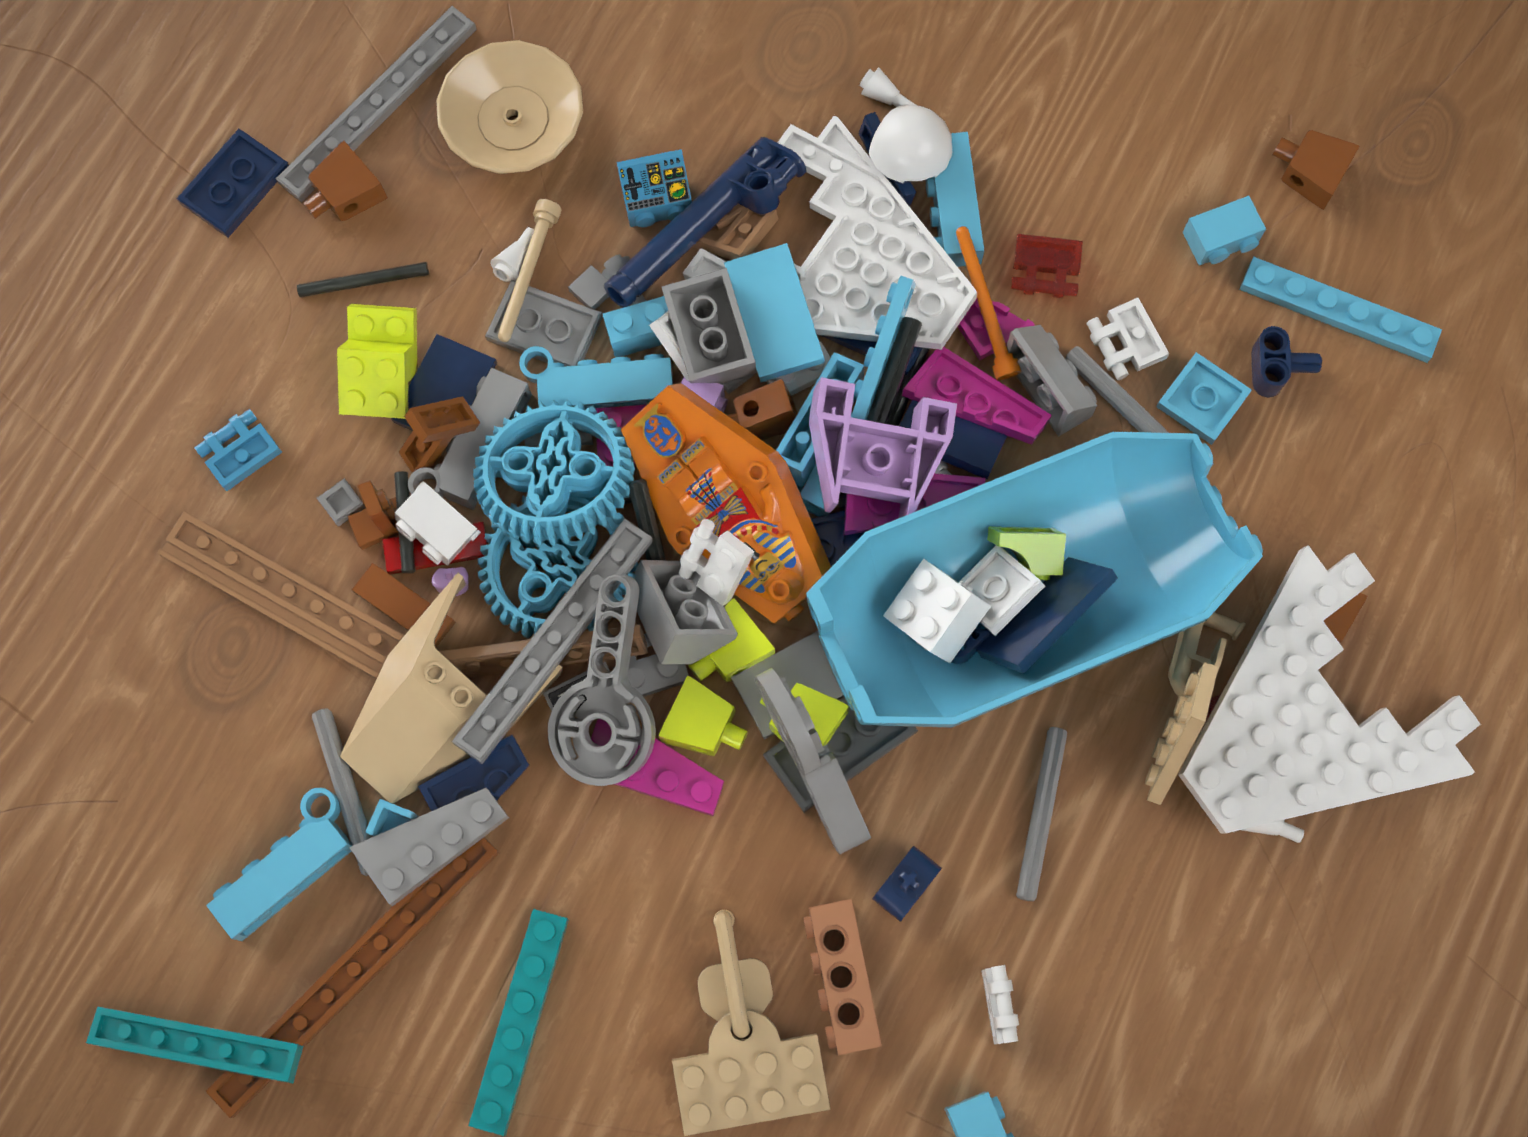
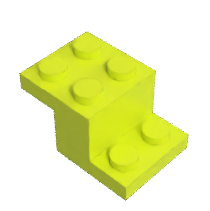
M350 304L347 306L348 340L337 348L339 414L405 419L404 416L408 412V382L417 372V308Z

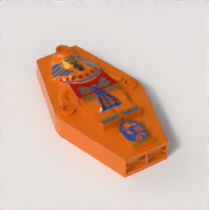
M682 383L668 385L621 429V432L625 437L628 448H630L641 478L647 481L652 504L669 543L682 556L683 552L690 548V537L693 530L699 527L704 519L711 520L714 523L715 527L712 533L718 537L728 530L755 551L734 594L774 624L784 618L790 622L805 610L801 604L807 600L806 593L831 568V565L787 462L778 451ZM704 549L702 555L709 560L711 553Z

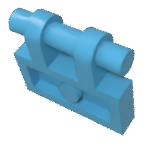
M248 409L240 416L235 414L228 419L230 423L215 433L209 432L203 437L205 440L194 447L202 458L212 451L215 453L214 456L205 461V464L226 491L282 453L261 423L251 430L247 428L258 420L251 409ZM236 434L241 436L225 448L222 445Z

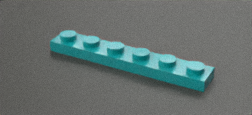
M536 909L532 911L468 1125L469 1127L506 1136L568 925V918Z
M98 1006L86 1041L87 1044L291 1084L294 1083L304 1047L289 1042Z

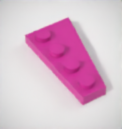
M945 347L942 350L936 349L902 392V396L917 402L926 397L957 403V417L1031 445L1052 417L1051 414Z
M934 473L916 511L985 484V478ZM846 493L844 535L867 532L899 519L901 503Z
M598 719L591 740L597 745L604 746L610 741L612 730L605 720ZM655 738L652 753L645 765L637 773L615 785L714 816L724 781ZM638 746V749H637L636 753H635V754L633 755V757L629 760V763H628L626 766H624V767H627V766L630 764L631 760H632V759L635 757V755L637 754V752H638L640 746Z

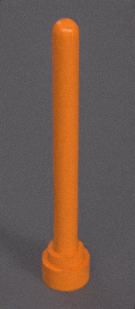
M961 226L956 230V236L972 285L977 291V301L996 356L993 359L995 365L992 366L997 381L1009 379L1020 374L1022 371L1018 359L1014 358L1012 353H1008L970 232L967 227Z

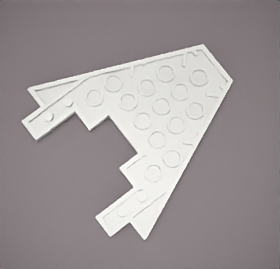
M832 117L818 138L791 124L777 143L796 152L805 163L806 172L824 181L809 201L812 210L833 220L802 266L794 264L816 334L877 342L879 335L875 334L878 320L881 315H887L890 303L886 302L888 291L892 282L898 283L901 275L913 279L916 283L905 317L915 318L922 323L915 347L942 350L976 300V289L885 175L875 167L872 159L838 117ZM700 248L684 270V279L724 269V262L726 261Z
M1309 545L1298 551L1178 774L1221 834L1466 777L1475 773L1456 747V744L1481 724L1460 696L1450 698L1407 733L1403 731L1387 708L1379 709L1358 725L1318 671L1344 650L1326 626L1324 620L1375 582L1355 553L1347 555L1330 569L1326 570Z

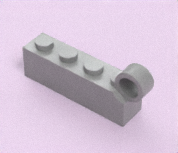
M491 368L487 377L483 376L480 379L476 388L477 396L472 406L469 405L480 421L479 426L475 431L456 435L451 439L446 447L447 455L442 464H437L434 469L424 467L414 471L408 480L410 493L413 494L421 481L434 479L437 481L434 491L442 498L445 497L450 501L474 510L478 500L473 485L475 480L473 469L476 468L475 458L480 456L479 446L486 445L485 436H494V426H504V418L514 419L515 411L523 414L532 396L528 383Z

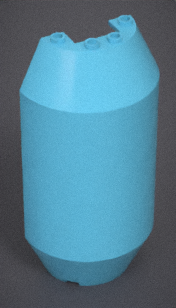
M1110 432L865 532L806 593L809 610L818 628V637L827 660L850 709L855 711L858 722L861 725L952 728L1207 621L1263 557V548L1258 537L1255 534L1251 535L1246 525L1238 530L1234 518L1227 516L1222 507L1223 501L1216 486H1211L1207 479V475L1213 465V455L1209 446L1201 442L1197 433ZM988 526L1055 528L1066 534L1064 561L1070 557L1113 569L1118 577L1025 673H1020L983 659L978 652L965 663H948L925 650L883 615L923 559L959 582L996 546L987 540ZM1001 547L1018 561L1010 548ZM980 622L976 627L979 630L986 629Z

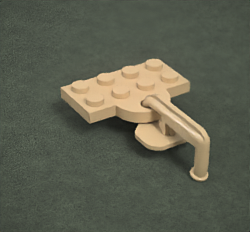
M1214 612L1207 621L1178 633L1168 677L1175 694L1179 698L1174 708V717L1169 716L1164 727L1162 737H1165V739L1160 737L1157 739L1152 753V757L1156 758V765L1152 764L1145 780V784L1150 786L1147 801L1158 805L1162 804L1206 721L1215 679L1224 655L1226 639L1220 638L1209 659L1196 655L1203 625L1222 631L1232 636V640L1235 641L1246 626L1244 622L1239 623Z
M728 910L718 911L714 916L713 922L716 927L722 963L706 967L698 978L701 1007L705 1013L718 1021L714 1025L709 1037L708 1053L672 1059L684 1136L830 1110L817 1033L780 1039L776 1026L766 1015L762 1014L773 997L769 970L758 959L738 960L733 932L734 915Z

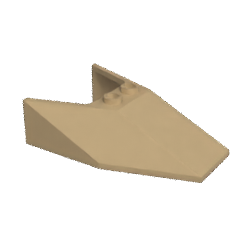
M459 572L387 656L340 755L351 768L392 804L419 790V785L471 757L454 745L452 740L487 695L435 648L434 644L455 596L466 586L465 580ZM560 665L556 667L510 729L563 673V667Z

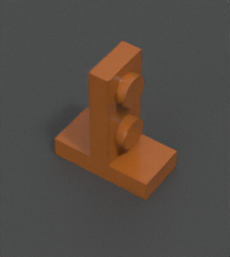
M463 396L410 408L404 417L413 431L399 450V454L412 473L419 468H432L454 436L475 431L480 421Z
M371 480L357 485L366 509L348 516L359 547L363 550L383 542V539L399 535L395 519V512L397 511L396 497L388 499L383 488L377 490Z

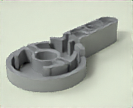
M612 575L602 581L599 587L587 677L583 681L572 685L571 688L562 694L552 709L548 723V740L555 760L572 778L589 785L607 786L631 777L645 765L655 743L656 728L653 713L645 698L631 686L628 680L639 599V585L634 578L628 575ZM618 581L622 582L626 588V595L621 601L617 600L613 595V587ZM612 617H616L621 623V631L617 636L612 635L608 630V622ZM607 652L611 653L616 659V666L612 672L608 671L603 665V657ZM580 695H585L586 698H587V700L580 706V708L578 709V711H577V713H576V717H578V718H575V717H574L575 711L577 710V708L579 707V705L585 700L584 696H580ZM636 708H637V710H638V714H639V716H640V719H641V722H642V728H643V729H641L640 721H639V718H638L637 713H636ZM595 719H603L611 727V739L604 746L595 744L590 738L589 726ZM571 737H573L572 739H573L574 748H575V750H576V752H577V754H578V756H579L577 759H575V758L577 757V755L575 754L574 749H573V747H572ZM638 746H640V748H639L637 754H636L635 757L631 760L630 764H629L627 767H624V766H626V765L629 763V760H630V759L633 757V755L636 753V751H637V749H638Z
M772 668L755 676V682L763 702L799 770L837 853L841 855L871 839L838 761L830 753L827 745L822 746L820 737L800 696L795 698L790 691L785 676L779 678Z

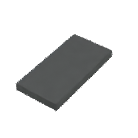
M845 697L839 700L848 705ZM849 707L848 714L828 742L827 747L830 753L836 757L848 782L916 734L918 730L912 726L861 725L857 720L855 711ZM781 741L765 752L763 757L803 813L815 806L784 742Z

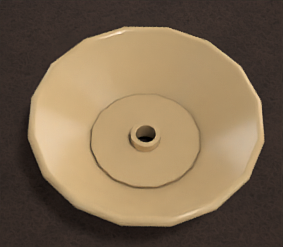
M520 40L490 43L466 54L445 76L436 100L438 128L450 150L472 167L498 174L530 171L555 159L574 139L583 115L581 85L569 64L546 47ZM511 116H518L515 120L508 119Z

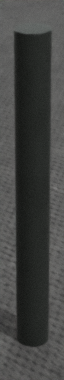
M427 262L298 284L297 291L299 297H306L429 275Z

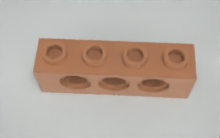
M852 899L809 907L810 916L803 917L807 939L814 938L817 952L810 953L814 975H822L824 989L818 990L821 1011H829L832 1026L825 1027L829 1049L836 1048L837 1055L881 1047L882 1044ZM836 931L843 936L844 946L842 949L833 952L824 946L823 938L828 932ZM843 967L850 972L851 983L848 987L837 988L832 984L830 976L834 969ZM852 1004L858 1009L859 1018L854 1025H844L839 1020L838 1010L842 1005Z

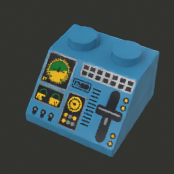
M682 149L617 162L630 227H648L658 221L668 219L672 221L692 202Z

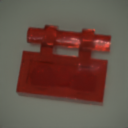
M1017 234L1013 269L1025 270L1026 274L1025 278L1012 276L1011 289L1021 290L1023 294L1034 295V292L1053 294V298L1063 299L1064 295L1077 297L1078 283L1066 282V275L1079 276L1083 241ZM1037 272L1055 274V281L1036 279Z

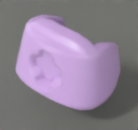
M464 567L439 568L433 574L432 585L441 593L459 572L466 583V586L456 595L459 596L468 590V573Z

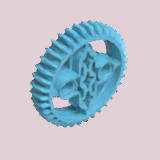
M568 399L563 406L559 405L555 400H553L551 406H545L540 401L539 408L532 409L527 405L525 413L520 414L515 411L514 419H503V427L494 426V436H485L486 445L479 446L480 456L475 458L476 468L473 469V477L475 479L473 485L477 493V500L481 505L483 513L489 517L490 522L494 526L498 525L504 534L509 532L514 540L521 536L522 540L528 544L534 538L540 547L545 540H549L553 546H555L557 539H563L566 544H569L570 537L576 536L582 541L583 532L589 531L594 535L597 524L606 527V517L616 519V508H624V498L630 497L629 483L634 481L633 475L635 472L630 448L627 446L625 437L621 432V427H617V423L613 418L608 419L604 411L597 413L593 405L585 410V406L580 401L575 407H572V403ZM577 430L589 433L604 442L612 454L613 466H606L592 452L580 451L581 437ZM542 432L539 447L516 446L528 437ZM496 477L503 478L504 482L516 491L528 492L526 505L533 516L519 513L503 503L496 490ZM570 496L585 498L597 496L582 508L565 514Z
M522 496L523 505L519 507L511 503V509L533 516L527 508L526 496ZM570 496L566 512H573L594 500V497ZM621 513L616 514V519L606 517L607 523L605 528L610 535L613 534L623 521L624 517ZM492 524L491 527L495 533H485V540L489 545L480 546V551L484 557L478 558V565L483 568L478 571V577L481 581H484L480 584V589L483 593H486L484 600L488 605H492V613L495 616L500 615L499 620L503 625L510 624V629L514 633L522 629V635L529 639L546 620L532 617L534 612L546 613L552 610L563 594L569 591L592 561L589 557L598 541L597 529L594 535L589 531L583 532L585 534L582 541H569V544H566L563 539H557L555 546H553L549 540H545L540 547L534 538L526 544L521 536L514 540L509 532L504 534L498 525L494 526ZM509 542L511 543L510 553L513 560L528 570L518 588V597L521 602L519 608L508 599L500 579V564ZM572 556L577 557L580 564L575 562ZM638 562L628 573V576H631L634 579L636 575L632 572L636 571L638 567ZM536 564L541 566L545 573L540 572ZM622 582L613 593L614 597L619 601L624 599L622 595H626V588ZM537 588H546L542 596L532 597L533 592ZM595 618L586 628L589 631L594 629Z

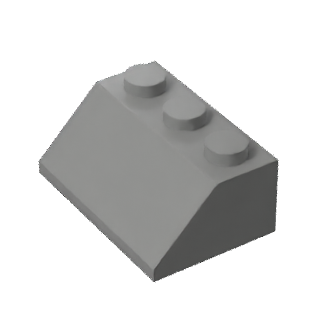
M727 268L662 286L690 383H725L757 373L756 362Z
M1041 325L1016 328L1011 331L1007 350L1008 353L1013 354L1014 358L1018 359L1022 371L1016 376L1035 404L1052 415L1049 424L1058 437L1091 418L1097 407L1096 397L1093 391L1088 386H1083L1078 379V373L1074 364L1069 359L1065 360L1059 352V345L1055 337L1051 333H1046Z
M640 560L634 573L636 575L635 580L639 585L637 613L661 664H693L736 639L738 633L724 606L720 605L696 586L701 575L694 571L689 579L681 577L679 575L680 561Z

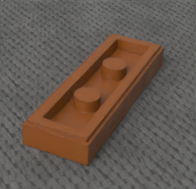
M374 563L370 565L352 588L355 594L408 631L431 605V603ZM446 615L435 639V648H437L456 623L448 615Z

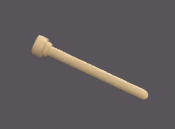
M539 199L533 211L536 226L498 332V338L502 342H508L511 339L548 228H552L553 224H556L559 220L562 209L551 200Z

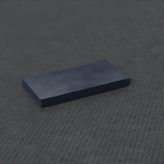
M1068 557L1064 561L1063 575H1050V579L1043 582L1045 587L996 636L991 633L976 648V651L983 659L1017 672L1025 673L1118 577L1113 569Z

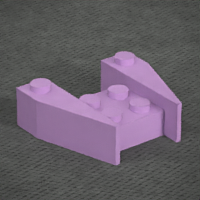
M821 377L813 391L809 426L825 512L830 513L839 502L840 492L901 503L899 518L915 512L953 437L957 403L923 397L914 407L911 429L851 417L855 384Z

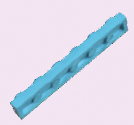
M1254 256L1239 289L1426 363L1432 358L1442 331L1440 328Z
M900 275L898 283L892 282L886 299V302L890 303L887 315L880 316L875 330V334L879 335L875 348L870 347L866 354L864 366L868 367L864 381L859 379L855 386L853 399L857 401L853 412H851L852 418L867 420L901 322L906 315L916 286L913 279Z

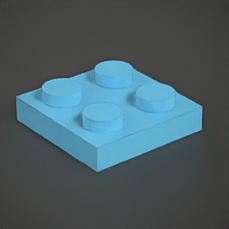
M1196 352L1156 407L1193 433H1197L1199 437L1212 445L1252 389Z

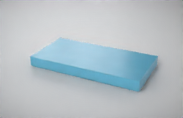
M786 243L724 262L753 352L760 382L825 363L788 244Z

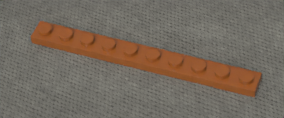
M483 837L401 899L354 943L261 1037L299 1044L305 1047L500 852ZM225 1071L206 1090V1093L229 1118H234L271 1080Z

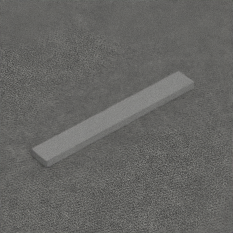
M451 6L276 178L277 182L302 203L314 191L308 179L309 174L341 142L345 141L354 151L477 30L475 23Z
M625 518L452 740L454 745L479 763H484L595 618L599 587L602 581L612 575H628L653 542L651 536ZM618 581V582L614 585V587H613V593H614L615 590L618 588V586L621 584L620 581Z

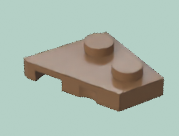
M741 206L734 213L724 216L716 224L717 228L705 234L693 247L697 249L702 248L729 260L750 255L778 221L777 212L774 209L766 214H758Z

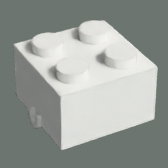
M424 481L417 486L413 494L395 512L396 529L411 542L415 538L424 545L422 552L437 565L442 561L448 566L471 540L474 541L481 533Z
M923 559L883 616L914 639L925 650L951 663L991 606L972 593L973 588L962 580L957 582L948 574Z

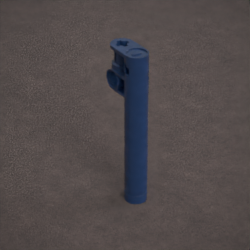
M761 137L620 268L616 275H613L605 282V291L620 307L630 306L636 301V297H640L737 204L758 214H766L777 209L780 203L779 196L787 189V184L795 176L802 177L806 173L805 163L793 150L769 138Z

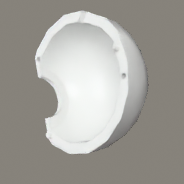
M914 104L898 106L891 110L880 123L872 139L869 156L881 173L901 183H904V181H922L933 176L936 178L947 168L952 157V135L945 121L932 110Z

